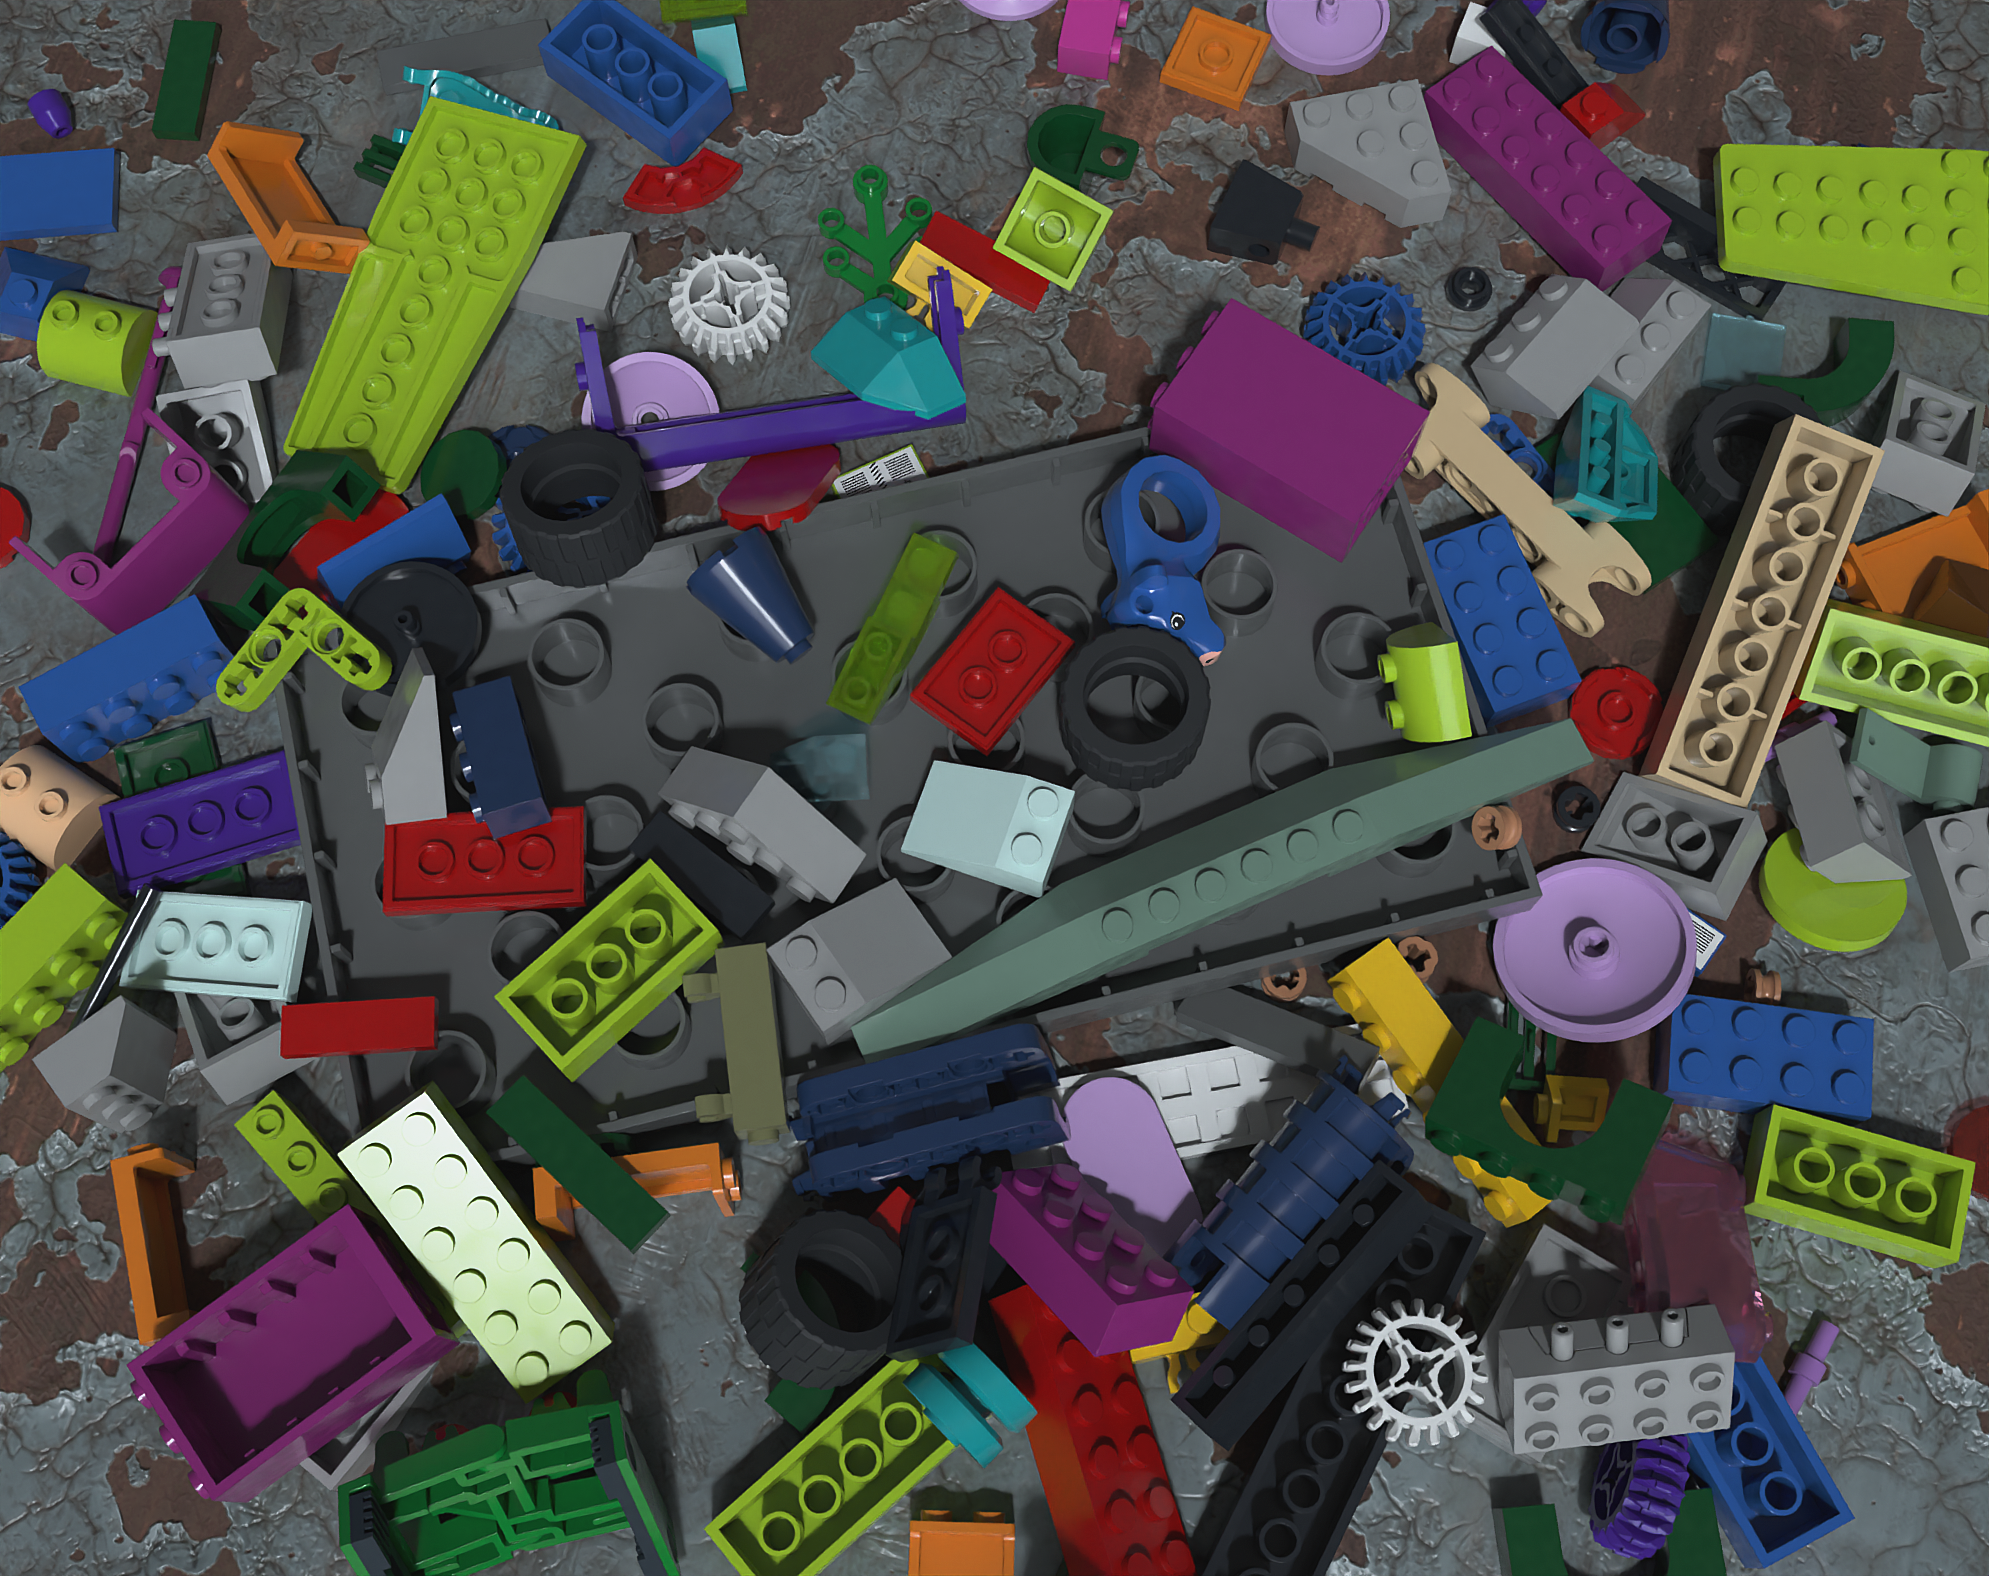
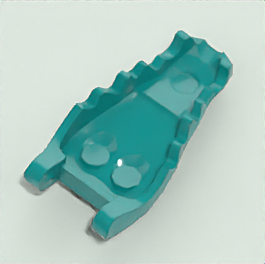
M404 66L402 80L410 84L424 85L419 118L429 97L432 96L559 130V125L553 116L536 109L524 107L511 98L485 87L469 76L447 70L419 69ZM394 128L391 142L406 146L413 132L406 128Z

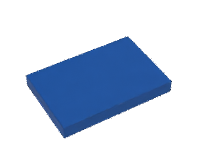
M105 148L0 156V241L117 232L120 156L116 149Z

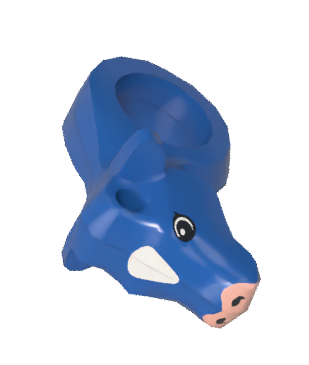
M1167 455L1145 457L1115 481L1102 503L1103 529L1117 571L1118 583L1117 588L1101 604L1102 618L1108 620L1112 630L1123 626L1127 628L1146 626L1156 631H1165L1179 642H1184L1190 648L1192 654L1198 657L1205 667L1218 660L1226 646V637L1223 631L1211 619L1203 589L1194 575L1205 566L1216 552L1220 539V506L1214 489L1197 469L1177 458ZM1139 491L1159 492L1174 503L1181 512L1185 523L1184 542L1178 543L1165 540L1152 531L1144 521L1139 508Z

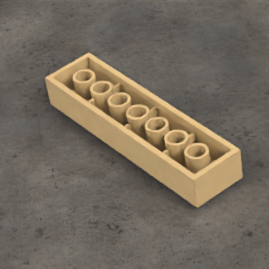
M1797 414L1775 424L1639 773L1640 777L1747 809L1885 450Z

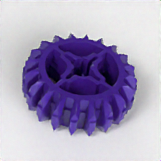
M1684 1434L1605 1444L1603 1453L1598 1455L1599 1463L1597 1470L1593 1473L1595 1477L1593 1487L1589 1491L1592 1496L1588 1507L1589 1515H1591L1589 1525L1591 1531H1593L1595 1542L1612 1550L1614 1554L1626 1558L1631 1556L1640 1560L1644 1557L1651 1558L1656 1553V1550L1665 1544L1666 1535L1673 1532V1522L1676 1516L1680 1515L1679 1507L1682 1498L1686 1496L1684 1488L1689 1478L1687 1465L1690 1461V1455L1687 1452L1688 1440Z

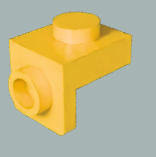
M1558 1075L1545 1076L1543 1094L1536 1093L1534 1097L1533 1118L1535 1124H1541L1546 1142L1557 1143L1559 1129L1596 1132L1605 1119L1609 1095L1607 1080L1603 1078Z

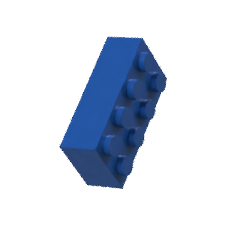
M582 0L538 44L547 76L672 166L681 165L733 111L728 80L616 0Z
M1503 514L1424 542L1423 544L1455 638L1458 641V647L1486 728L1568 699L1582 682L1581 677L1505 515Z
M194 594L19 686V689L41 733L79 765L84 761H94L108 753L109 748L128 738H137L146 734L159 721L171 715L183 714L192 709L195 702L212 693H217V679L237 654V650L225 628Z
M1686 994L1675 1010L1656 1025L1653 1090L1673 1098V1104L1752 1115L1775 1104L1853 1127L1870 1119L1872 1114L1874 1019Z
M1742 1323L1725 1327L1735 1351L1730 1428L1705 1433L1684 1434L1689 1444L1687 1452H1689L1690 1461L1687 1467L1700 1489L1712 1488L1717 1520L1744 1568L1765 1569L1850 1522L1855 1517Z

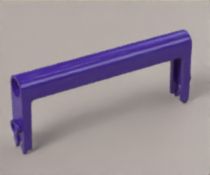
M943 266L936 267V275L927 276L933 333L937 335L964 390L958 335L964 334L963 315L960 307H954L949 270H944ZM583 317L576 318L583 362L574 363L579 391H589L595 430L616 435V438L625 440L631 445L632 450L638 454L644 472L966 423V403L928 420L915 416V411L893 410L863 401L852 392L633 426L616 427L608 397L594 324L585 325Z

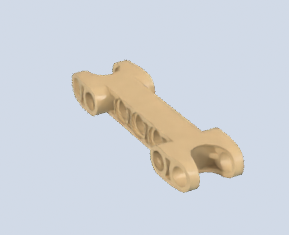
M1427 363L1415 373L1416 384L1424 400L1429 405L1430 414L1415 454L1405 470L1411 476L1423 479L1435 469L1486 520L1504 514L1524 558L1536 568L1532 571V575L1551 615L1578 635L1589 638L1594 636L1604 627V620L1596 603L1590 596L1588 585L1593 582L1603 581L1611 583L1618 589L1631 595L1638 596L1650 587L1652 582L1651 574L1643 560L1629 542L1607 522L1595 523L1590 521L1582 528L1563 509L1553 506V499L1481 430L1490 422L1489 411L1482 400L1465 383L1435 363Z

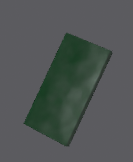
M1565 429L1535 448L1554 473L1556 453ZM1659 467L1657 514L1652 520L1607 522L1629 542L1647 566L1652 582L1651 586L1643 592L1644 595L1714 549L1720 542L1719 538ZM1580 517L1585 524L1590 522V520Z
M206 720L113 748L124 799L221 770L211 725ZM244 863L160 888L163 892L252 898Z

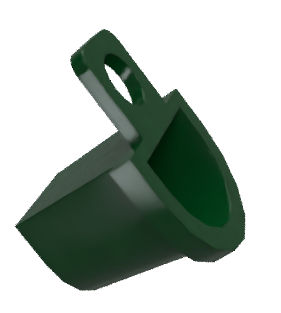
M1065 104L1050 108L1036 118L1028 132L1027 155L1032 168L1037 167L1087 195L1095 173L1122 181L1130 178L1139 154V144L1133 139L1102 131L1105 111L1087 106ZM1109 147H1118L1125 152L1127 158L1121 165L1110 166L1104 163L1101 158L1103 150Z

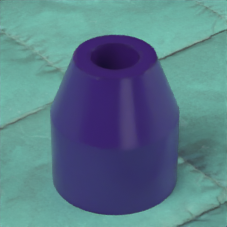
M56 89L42 90L29 99L27 104L37 124L49 135L60 139L72 132L71 111L60 91Z

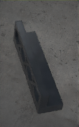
M1642 176L1636 186L1672 220L1663 244L1675 242L1684 247L1687 256L1684 259L1674 260L1665 255L1661 246L1660 251L1647 259L1646 262L1759 326L1787 282L1724 270L1723 273L1726 279L1724 281L1712 282L1703 277L1700 266L1714 264L1721 268L1718 261L1716 217ZM1752 286L1768 296L1760 308H1757L1742 299L1739 288Z

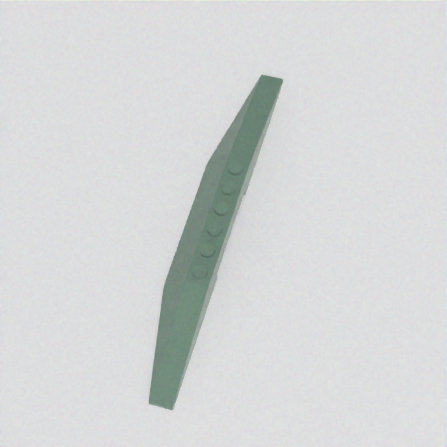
M1572 718L1329 769L1061 883L851 1026V1031L866 1064L946 1043L1148 955L1151 949L1325 874L1328 877L1472 816L1482 807L1495 806L1590 765L1594 762V759Z

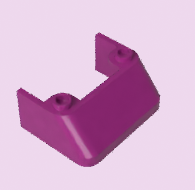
M148 407L141 412V415L147 424L175 449L164 460L160 475L165 488L179 502L111 569L98 557L86 552L70 554L54 568L20 538L14 536L8 542L66 595L116 635L165 610L215 560L250 513L246 501L228 482Z

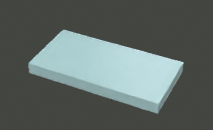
M163 892L122 969L119 986L130 989L297 1002L312 915V904L296 900Z

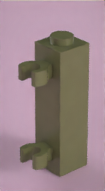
M766 942L715 949L717 973H697L682 976L684 997H687L688 1003H698L720 998L730 1093L696 1096V1116L700 1118V1123L733 1118L734 1132L740 1140L748 1139V1144L753 1146L776 1143L779 1141V1134L791 1133L772 964L766 951L768 949Z

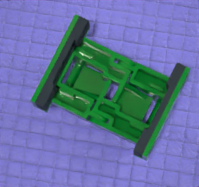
M597 1369L587 1371L580 1376L576 1387L577 1398L571 1393L563 1391L552 1392L534 1401L529 1416L507 1420L505 1425L500 1427L494 1424H487L469 1431L463 1425H444L428 1432L422 1445V1450L411 1456L409 1443L405 1435L400 1431H389L383 1434L375 1444L373 1472L338 1486L339 1547L357 1576H468L514 1558L513 1551L518 1549L524 1551L537 1550L630 1527L635 1535L634 1540L637 1545L635 1547L638 1554L637 1561L644 1576H681L673 1522L619 1400L614 1401L606 1374ZM592 1467L596 1471V1476L552 1485L549 1482V1479L553 1480ZM544 1475H548L549 1479L545 1478L533 1481V1478L540 1477ZM447 1512L459 1514L460 1516L441 1523L439 1514Z

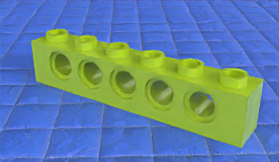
M273 1090L234 1124L318 1224H321L347 1204L375 1217L456 1337L459 1339L469 1329L373 1201L362 1195L360 1184L336 1152L289 1099Z

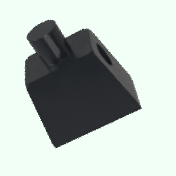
M1243 159L1211 225L1207 250L1274 265L1278 263L1287 243L1310 252L1318 236L1320 226L1299 219L1304 198L1300 190Z

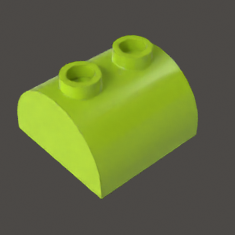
M1034 167L993 249L1071 292L1104 235L1114 210L1043 170Z
M62 290L49 301L39 324L37 355L40 366L48 377L131 397L144 367L158 313L153 310L73 290Z
M1433 622L1408 627L1390 635L1386 639L1388 653L1378 655L1377 657L1382 682L1384 684L1393 682L1395 700L1385 702V712L1390 729L1400 728L1403 738L1416 742H1442L1471 737L1472 732L1458 641Z

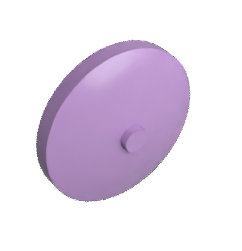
M1589 858L1552 866L1536 875L1543 896L1530 911L1498 918L1493 939V953L1498 980L1504 993L1516 1010L1531 1023L1546 1032L1569 1040L1598 1043L1626 1039L1651 1029L1669 1016L1680 1004L1695 974L1697 940L1693 921L1685 904L1663 880L1641 867L1626 862Z

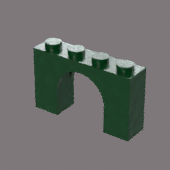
M296 450L188 596L196 594L213 616L223 624L255 631L279 600L290 591L273 574L280 559L291 544L307 529L320 521L337 519L355 522L381 485L347 455Z
M1477 1016L1425 1117V1139L1430 1140L1431 1144L1444 1154L1450 1156L1461 1154L1479 1162L1480 1167L1491 1175L1499 1178L1510 1176L1528 1184L1530 1190L1540 1197L1548 1200H1557L1559 1198L1578 1207L1583 1215L1601 1223L1611 1221L1621 1226L1667 1127L1674 1099L1623 1078L1603 1123L1589 1139L1567 1148H1546L1530 1143L1520 1137L1509 1126L1500 1105L1523 1059L1525 1036Z
M1712 1488L1684 1490L1686 1496L1682 1498L1679 1507L1680 1515L1676 1516L1673 1522V1532L1666 1535L1665 1544L1656 1550L1653 1576H1727ZM1555 1503L1492 1509L1502 1576H1569L1563 1560Z

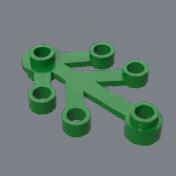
M865 165L854 174L853 189L856 199L865 205L869 239L845 224L843 213L836 208L824 209L818 216V226L822 236L837 240L872 264L874 278L850 264L848 252L839 246L830 247L824 252V270L829 276L841 278L863 293L864 304L871 299L879 298L878 296L887 293L893 295L889 299L902 310H905L908 304V294L887 282L891 275L890 262L919 229L929 225L932 219V206L924 198L911 199L905 208L906 217L887 237L882 201L888 195L887 175L881 168L875 165ZM868 179H875V180H877L876 182L871 183V184H868V183H865V182H864L865 180H868ZM915 210H923L926 212V214L921 217H916L912 215V212H914ZM829 220H835L839 222L834 227H827L824 225ZM923 236L917 237L915 240L920 242ZM835 258H839L844 261L841 265L833 266L829 264V262Z

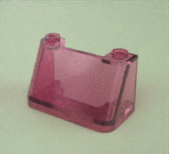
M1660 1140L1623 1220L1633 1284L1627 1296L1628 1307H1634V1314L1663 1312L1669 1308L1678 1309L1715 1304L1735 1351L1734 1362L1756 1363L1764 1344L1772 1341L1773 1319L1770 1311L1764 1310L1744 1210L1746 1200L1745 1178L1743 1175L1737 1174L1733 1164Z

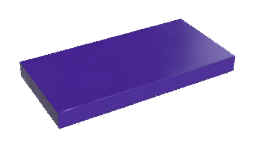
M285 750L99 806L118 895L123 899L136 896L137 890H141L144 883L163 888L301 845Z

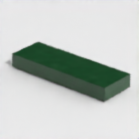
M174 19L152 125V132L157 139L200 140L221 35L217 22Z

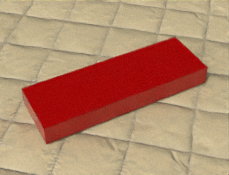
M936 210L919 243L993 289L991 292L1035 313L1050 280L994 250L995 240Z
M435 996L282 1005L280 1056L284 1059L438 1050L439 1000Z

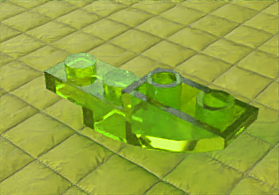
M913 532L873 617L868 616L826 705L870 726L872 725L904 674L940 605L938 599L959 558L956 551Z

